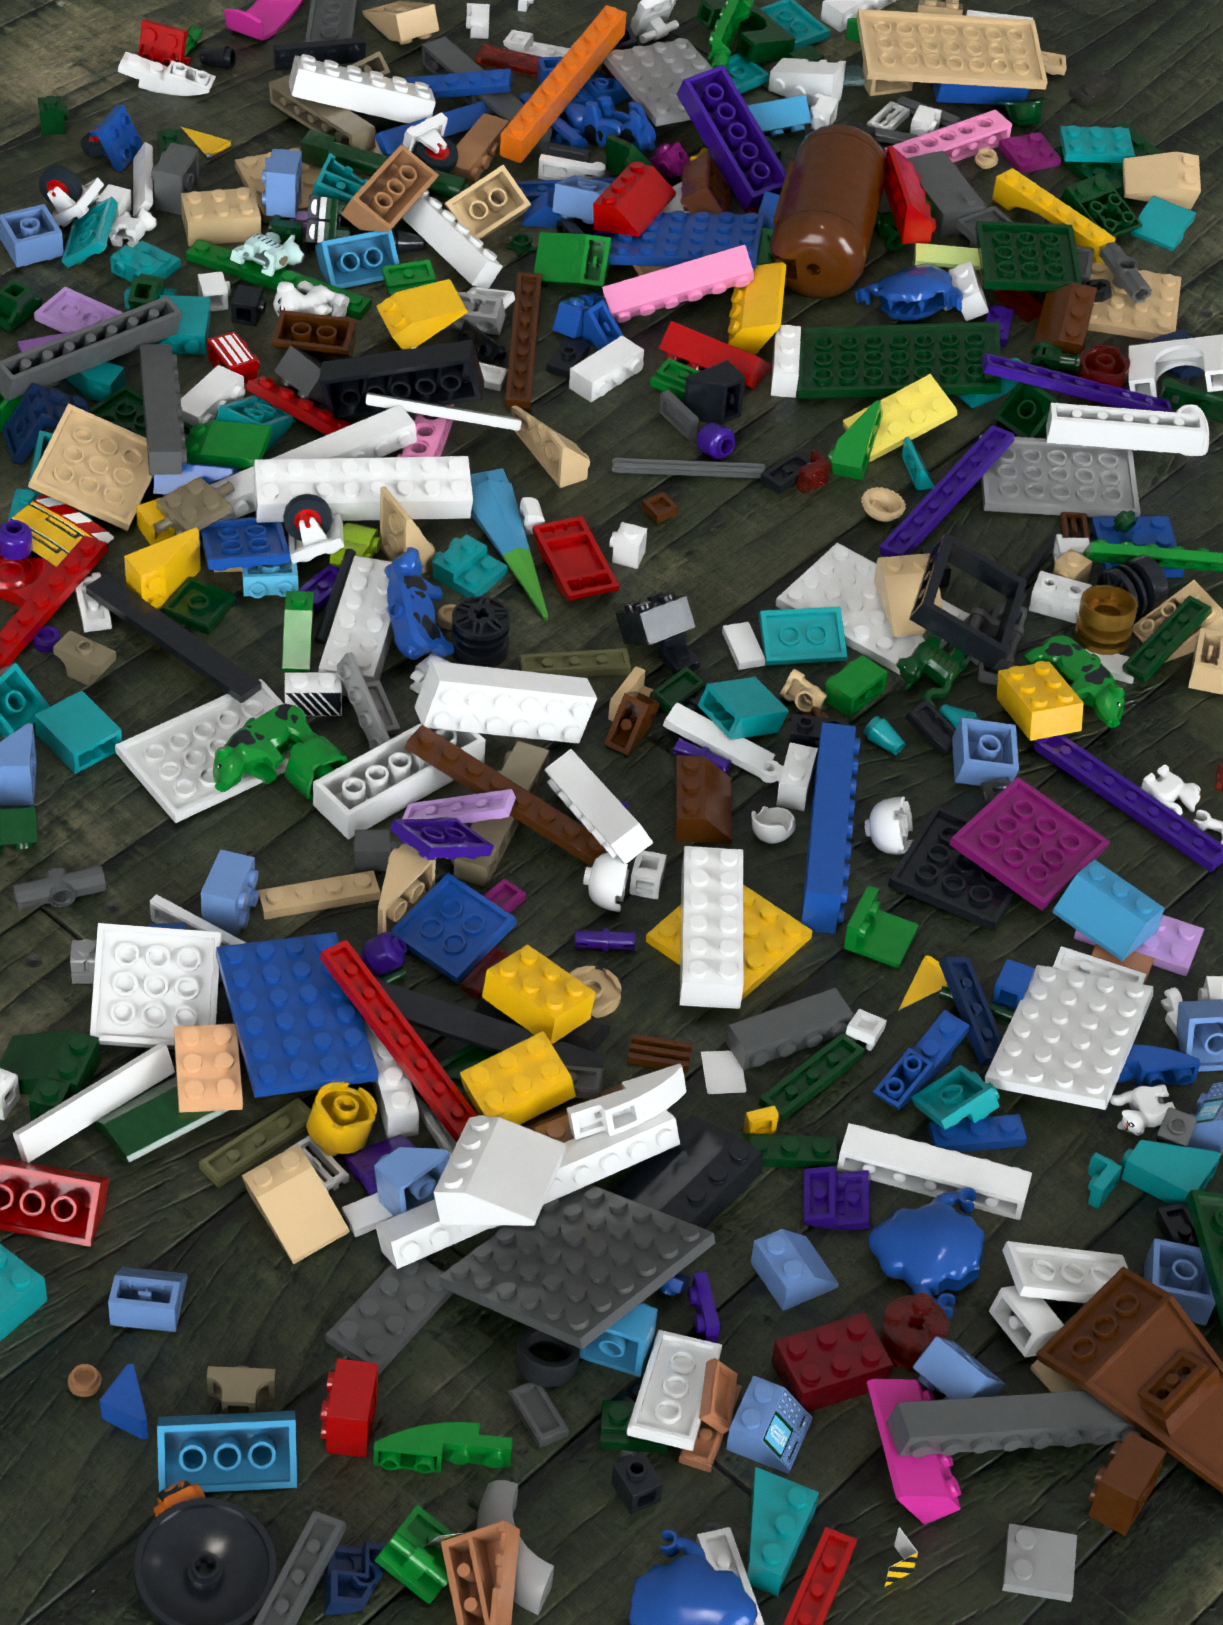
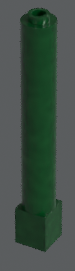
M311 129L300 142L303 163L323 168L329 153H332L336 156L335 160L345 168L349 166L354 169L353 172L371 177L389 158L386 155L336 142V136ZM432 169L439 176L427 190L431 194L451 199L470 187L471 184H469L468 178Z

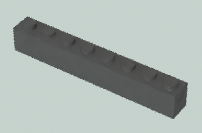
M445 36L422 44V64L434 75L484 71L482 67L477 65ZM510 92L459 96L468 105L484 101L490 115L508 120L509 123L524 106ZM551 128L543 135L527 157L542 152L544 141L551 143Z
M165 296L1 360L0 393L6 401L24 395L31 383L44 387L140 348V344H152L175 335L178 331L182 312L168 296Z
M140 344V375L149 475H182V464H187V449L185 448L177 354H172L171 344Z
M1087 1391L897 1403L886 1421L898 1457L913 1456L915 1458H921L930 1454L950 1456L958 1452L984 1453L988 1450L1001 1449L1014 1451L1018 1448L1029 1447L1043 1449L1048 1446L1057 1445L1072 1447L1085 1443L1101 1445L1117 1440L1124 1442L1130 1431L1140 1437L1142 1432Z

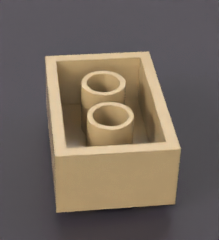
M254 187L181 193L182 220L189 247L197 239L212 244L245 242L251 235L261 234V215Z

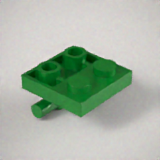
M417 1504L374 1561L426 1603L430 1604L449 1581L442 1546H425L438 1536L454 1533Z

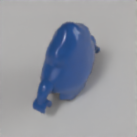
M928 263L903 268L883 278L880 282L872 283L866 288H860L855 291L856 304L866 301V305H870L871 296H878L883 304L880 307L881 310L894 320L915 321L927 318L946 306L947 310H950L952 307H957L958 311L962 310L963 293L959 288L952 285L951 275L945 270Z
M964 1188L960 1192L942 1193L936 1196L931 1203L919 1209L899 1208L888 1219L875 1226L868 1237L869 1248L879 1260L883 1273L889 1278L905 1281L913 1291L915 1300L926 1309L937 1311L938 1315L943 1319H950L953 1316V1309L951 1307L955 1306V1297L950 1293L941 1294L938 1299H935L933 1296L945 1290L959 1292L967 1285L976 1282L981 1267L984 1251V1231L976 1225L971 1216L958 1214L952 1207V1205L958 1204L962 1212L971 1213L974 1210V1203L972 1201L976 1200V1192L972 1188Z
M664 1530L661 1533L662 1539L667 1542L673 1541V1543L669 1546L661 1545L659 1548L662 1554L666 1557H674L681 1550L685 1555L678 1557L668 1566L654 1565L643 1576L635 1580L634 1592L631 1597L630 1624L753 1625L758 1615L756 1603L744 1591L741 1579L733 1571L714 1570L707 1561L703 1548L697 1542L686 1537H677L676 1533L671 1530Z

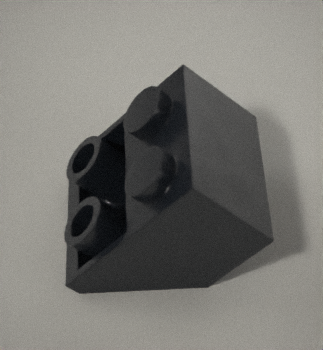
M728 360L686 377L683 404L699 418L700 422H715L722 425L741 417L746 377Z

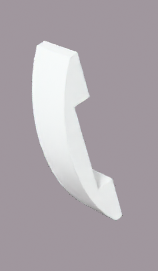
M512 30L503 41L504 46L515 54L537 63L538 58L564 57L570 50V48L533 42L532 33Z

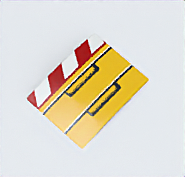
M41 494L9 519L24 522L31 528L32 551L55 567L60 564L84 535L107 544L114 539L110 533L82 513L45 494Z

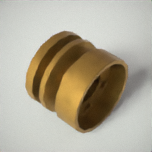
M1097 585L1086 589L1081 597L1079 615L1076 621L1074 632L1076 642L1084 649L1096 654L1114 655L1124 652L1128 649L1131 640L1132 625L1134 624L1138 607L1136 598L1128 591L1110 585Z

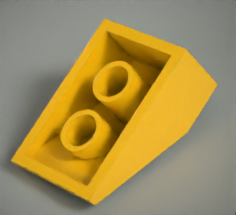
M450 279L396 292L376 306L392 338L402 350L419 346L468 313Z
M195 527L124 556L126 588L156 609L162 608L189 576L194 578L201 571L198 528Z

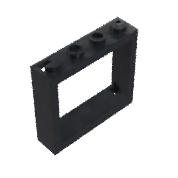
M945 533L931 549L909 620L993 668L1001 658L1005 660L1010 653L1011 647H1009V642L1016 633L1014 625L1022 613L1019 608L1027 595L1024 592L1027 581ZM947 562L1008 597L995 640L934 604Z

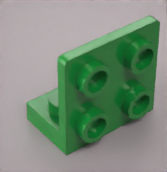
M868 885L847 925L843 949L899 968L918 931L919 925L879 910L881 902L877 901L879 889Z

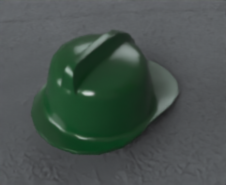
M1047 97L1025 100H993L992 102L1005 104L1009 118L1014 123L1030 125L1041 121L1042 102L1046 101Z

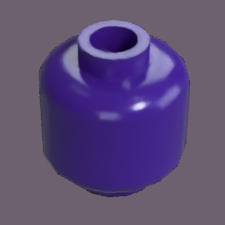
M711 422L707 423L699 431L697 446L703 454L720 460L727 457L733 451L735 437L729 428Z
M9 520L0 526V555L12 561L21 560L29 556L33 549L31 528L19 520Z
M383 932L363 944L360 958L371 973L383 976L404 965V953L407 952V948L401 937H395L392 933Z

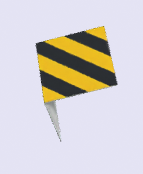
M900 1527L898 1528L894 1547L904 1560L889 1567L885 1587L914 1571L918 1551Z

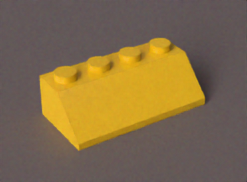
M783 262L756 265V269H753L754 281H751L750 284L744 287L734 286V293L731 297L732 309L729 313L731 320L727 330L729 333V345L756 355L781 327L786 264Z

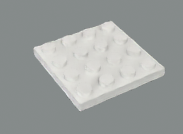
M98 923L90 1035L99 1037L100 1045L153 1048L161 1043L167 1045L168 1049L175 1050L174 1026L216 1025L219 979L216 947H219L221 944V932Z

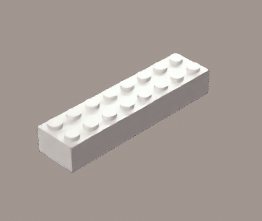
M468 456L254 460L253 481L257 523L284 522L283 514L286 505L291 499L302 494H313L324 499L331 508L332 515L339 513L342 521L380 520V487L383 486L387 487L411 519L470 518L473 495Z

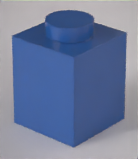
M1007 959L996 982L991 1003L1016 1011L1020 1000L1024 999L1030 986L1035 968Z

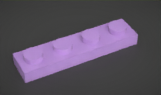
M512 789L409 803L402 819L457 818L462 823L502 819L509 817L516 797Z

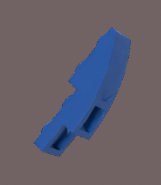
M596 78L588 80L584 88L580 89L571 102L585 106L586 102H598L599 97L610 96L614 105H617L629 98L630 95L616 78Z
M944 1010L915 1047L907 1049L873 1091V1095L897 1110L906 1106L912 1101L911 1097L926 1088L950 1062L952 1052L968 1034L970 1025Z
M1133 1044L1117 1082L1123 1083L1134 1080L1136 1087L1186 1085L1195 1082L1201 1063L1198 1058L1182 1052L1155 1046Z

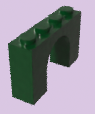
M701 0L696 19L707 29H715L717 19L720 20L721 10L725 7L726 0ZM753 4L749 18L740 22L739 29L747 32H741L735 53H738L748 64L750 62L777 61L782 58H789V53L792 52L796 39L758 6Z

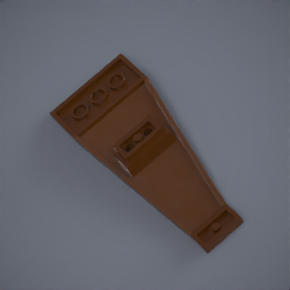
M1123 1266L1036 1353L1038 1360L1089 1392L1223 1494V1362L1172 1294Z

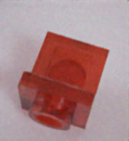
M817 450L812 451L810 455V460L813 463L799 468L797 488L803 494L828 483L831 464Z

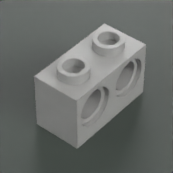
M458 292L468 313L451 324L452 329L461 330L464 321H467L483 333L500 336L506 316L503 299Z

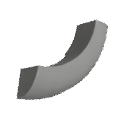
M495 1480L488 1484L480 1502L476 1530L503 1520L515 1526L513 1514L517 1506V1483L507 1480ZM519 1537L514 1602L524 1609L539 1615L552 1588L554 1565L534 1554L525 1545L521 1537Z

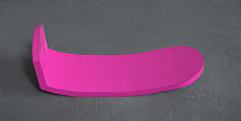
M257 0L246 12L237 9H225L227 29L262 41L266 40L290 20L304 0Z

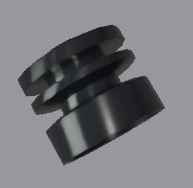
M1143 554L1101 572L1097 580V585L1115 586L1131 593L1138 603L1135 618L1143 613L1154 610L1168 599V582L1163 570L1154 559Z
M478 596L462 600L454 607L451 627V642L454 645L452 656L459 664L494 668L506 659L509 648L510 615L503 603L494 598Z

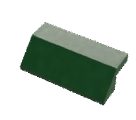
M176 1076L129 1100L93 1124L96 1131L109 1136L117 1158L131 1162L229 1110L179 1113Z

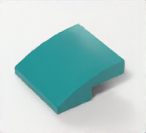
M1153 196L1138 217L1142 227L1131 231L1130 234L1174 251L1183 240L1184 232L1195 220L1196 212Z

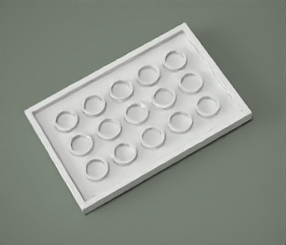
M836 543L777 597L776 606L782 610L841 607L846 645L900 675V671L896 666L897 661L900 658L912 655L914 649L925 641L922 637L923 634L893 637L874 583L877 564ZM942 600V606L945 611L966 623L969 622L970 614ZM942 639L939 647L942 649L948 642Z
M259 679L261 690L243 703L226 694L115 745L116 754L175 823L262 783V780L244 774L242 780L226 792H220L215 788L216 783L213 778L215 751L223 747L229 738L244 726L248 719L252 717L258 718L270 709L284 704L262 679ZM290 750L284 756L285 760L274 769L277 775L286 772V766L291 757Z
M1037 965L1024 999L1020 1000L986 1073L985 1083L990 1082L997 1089L1106 1110L1152 1000L1153 986Z

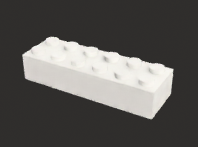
M302 54L301 57L295 55L289 78L291 95L294 97L407 124L432 116L436 104L432 89L425 83L415 82V84L406 82L404 78L393 76L391 79L383 77L384 75L377 71H370V73L362 72L356 66L348 65L346 68L338 66L337 62L331 60L317 61L313 56Z
M354 556L319 665V672H337V664L346 653L352 652L365 682L380 680L393 637L387 603L389 580L384 573L385 567L391 564V561ZM341 680L342 696H348L343 681Z
M431 661L414 708L421 724L427 728L579 743L597 697L587 678Z
M421 723L313 781V806L347 839L355 836V830H366L406 808L409 803H415L454 781L448 775L405 749L407 740L422 725ZM429 728L485 763L486 740L479 733Z
M684 846L681 884L680 1005L740 1009L743 992V850Z

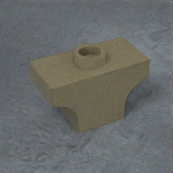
M71 630L53 646L54 655L59 657L65 664L67 676L88 686H91L116 660V651Z
M208 1366L207 1394L221 1402L222 1414L255 1413L264 1401L275 1399L276 1369L250 1368L248 1366Z

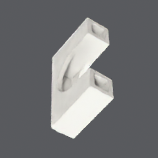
M1223 334L1129 346L1130 390L1157 397V380L1159 376L1171 368L1184 365L1196 366L1205 371L1207 392L1223 390Z

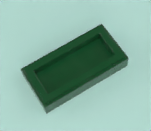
M686 666L654 689L649 697L660 702L659 708L669 714L676 702L684 705V702L688 698H693L706 685V682Z

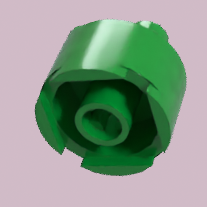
M319 736L305 743H296L291 748V757L287 763L284 777L301 794L313 802V781L350 761L325 736Z

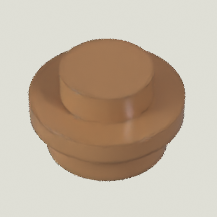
M90 1364L76 1366L68 1377L69 1390L79 1397L94 1395L102 1385L100 1372Z

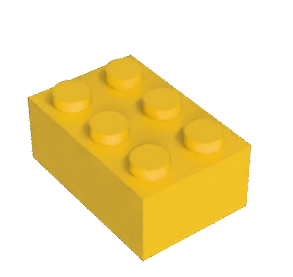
M1039 661L1025 666H1012L1009 669L998 671L997 700L1030 741L1081 731L1084 702L1049 661Z
M527 944L487 969L482 998L532 1034L536 1035L544 1031L551 1044H554L590 1020L596 992Z
M544 1031L460 1072L464 1091L478 1116L501 1117L518 1125L576 1097L572 1077Z

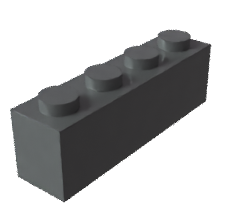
M835 987L730 1024L726 1045L743 1070L760 1067L768 1061L787 1057L793 1052L807 1047H815L821 1042L836 1038L842 1032L846 1034L847 1026L853 1017V1012Z

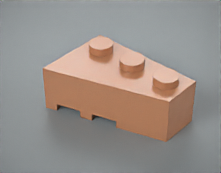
M506 1520L441 1541L457 1625H511L520 1529Z

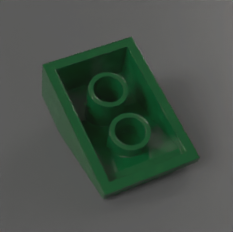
M71 1030L14 1035L0 1061V1068L18 1075L20 1094L31 1096L40 1076L70 1083L71 1096H74L90 1086L101 1062L99 1037Z

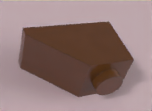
M637 691L624 693L604 745L630 756L651 728L660 702Z

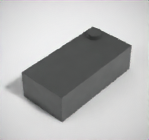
M944 151L907 158L913 163L916 173L920 174V186L925 189V196L935 207L933 218L936 223L935 232L939 237L961 233L956 228L957 220L986 208V204Z

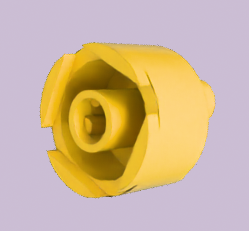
M331 1082L322 1086L319 1090L306 1123V1128L311 1139L321 1147L324 1154L328 1156H336L339 1153L349 1154L359 1151L366 1146L376 1117L377 1104L371 1094L365 1089L359 1087L357 1091L348 1087L349 1083Z

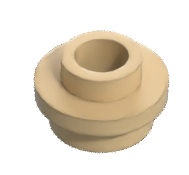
M982 148L975 155V163L983 169L995 167L998 163L997 153L991 148Z

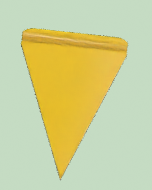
M181 127L207 158H211L231 146V140Z
M931 956L924 957L899 1010L941 990L942 986L948 987L939 961Z

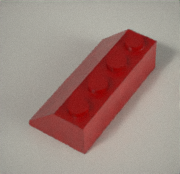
M887 146V175L884 190L902 244L930 243L932 232H935L936 223L935 219L931 218L930 204L925 201V189L920 186V174L916 173L913 163L893 146Z
M642 162L630 163L593 203L594 230L639 237L676 196V191L654 166L644 165Z
M670 321L659 349L666 352V358L677 362L682 359L688 362L687 366L699 371L702 368L707 369L728 360L746 377L745 387L747 386L751 389H754L772 368V365L758 356L673 321Z
M0 1157V1230L90 1247L105 1209L110 1178Z

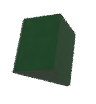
M607 135V171L619 176L633 162H642L644 165L654 166L633 144L614 135Z
M1018 382L994 415V418L1020 437L1044 438L1047 436L1046 423L1050 404L1061 402L1041 387Z

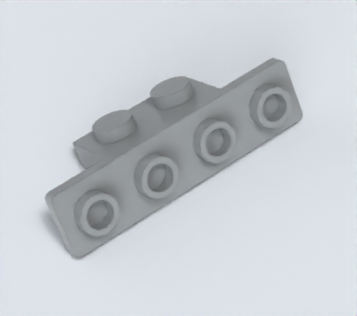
M346 653L337 664L338 676L343 681L348 693V699L353 704L359 724L364 730L369 741L370 750L389 741V735L396 734L400 730V726L380 680L365 682L353 653Z

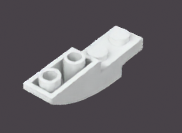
M125 52L118 67L119 73L139 79V88L178 96L209 93L216 77L205 71L186 66L183 63L171 61L167 67L161 63L153 62L129 52Z
M679 1063L622 1082L623 1090L568 1107L567 1112L572 1136L575 1140L606 1131L609 1137L634 1128L662 1113L686 1093L682 1065Z

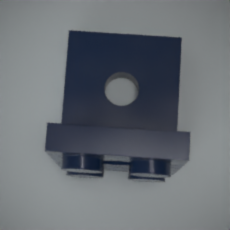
M31 383L2 428L12 462L20 465L24 463L36 444L39 431H44L46 427L56 429L68 403L90 413L87 401L80 396H71L55 388L50 389Z

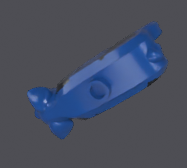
M601 96L598 98V102L589 101L585 103V106L570 102L563 111L568 118L570 126L581 136L589 138L595 145L606 148V137L608 134H611L633 144L641 153L655 148V130L647 119L640 103L629 102L630 110L628 111L629 114L616 111L610 96Z
M408 547L405 553L395 558L384 569V573L389 580L387 587L388 615L391 621L395 644L404 656L412 660L431 653L439 657L451 655L454 653L453 643L446 641L440 629L435 625L433 601L439 602L442 600V590L439 586H434L421 577L423 566L419 551L416 548Z

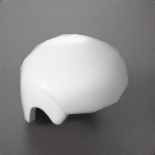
M763 806L758 814L755 811L751 813L753 832L763 842L769 844L783 842L796 829L795 817L788 809Z

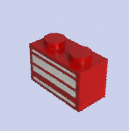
M235 331L207 339L208 360L214 368L220 365L244 376V384H247L248 380L258 379L259 359L255 354L251 353L246 341L242 340Z

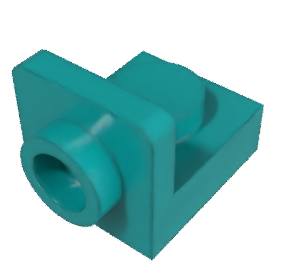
M1097 1152L1092 1155L1088 1169V1175L1092 1177L1088 1185V1190L1091 1191L1088 1204L1099 1210L1117 1187L1122 1166Z

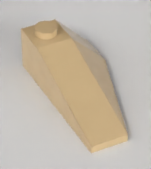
M517 405L512 406L511 417L521 418L522 420L520 430L514 431L559 488L587 479L590 460L586 453H583L574 442Z

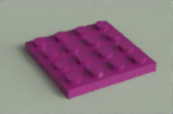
M1017 777L951 838L949 845L1043 911L1070 885L1077 873L1094 859L1096 860L1107 849L1110 841Z

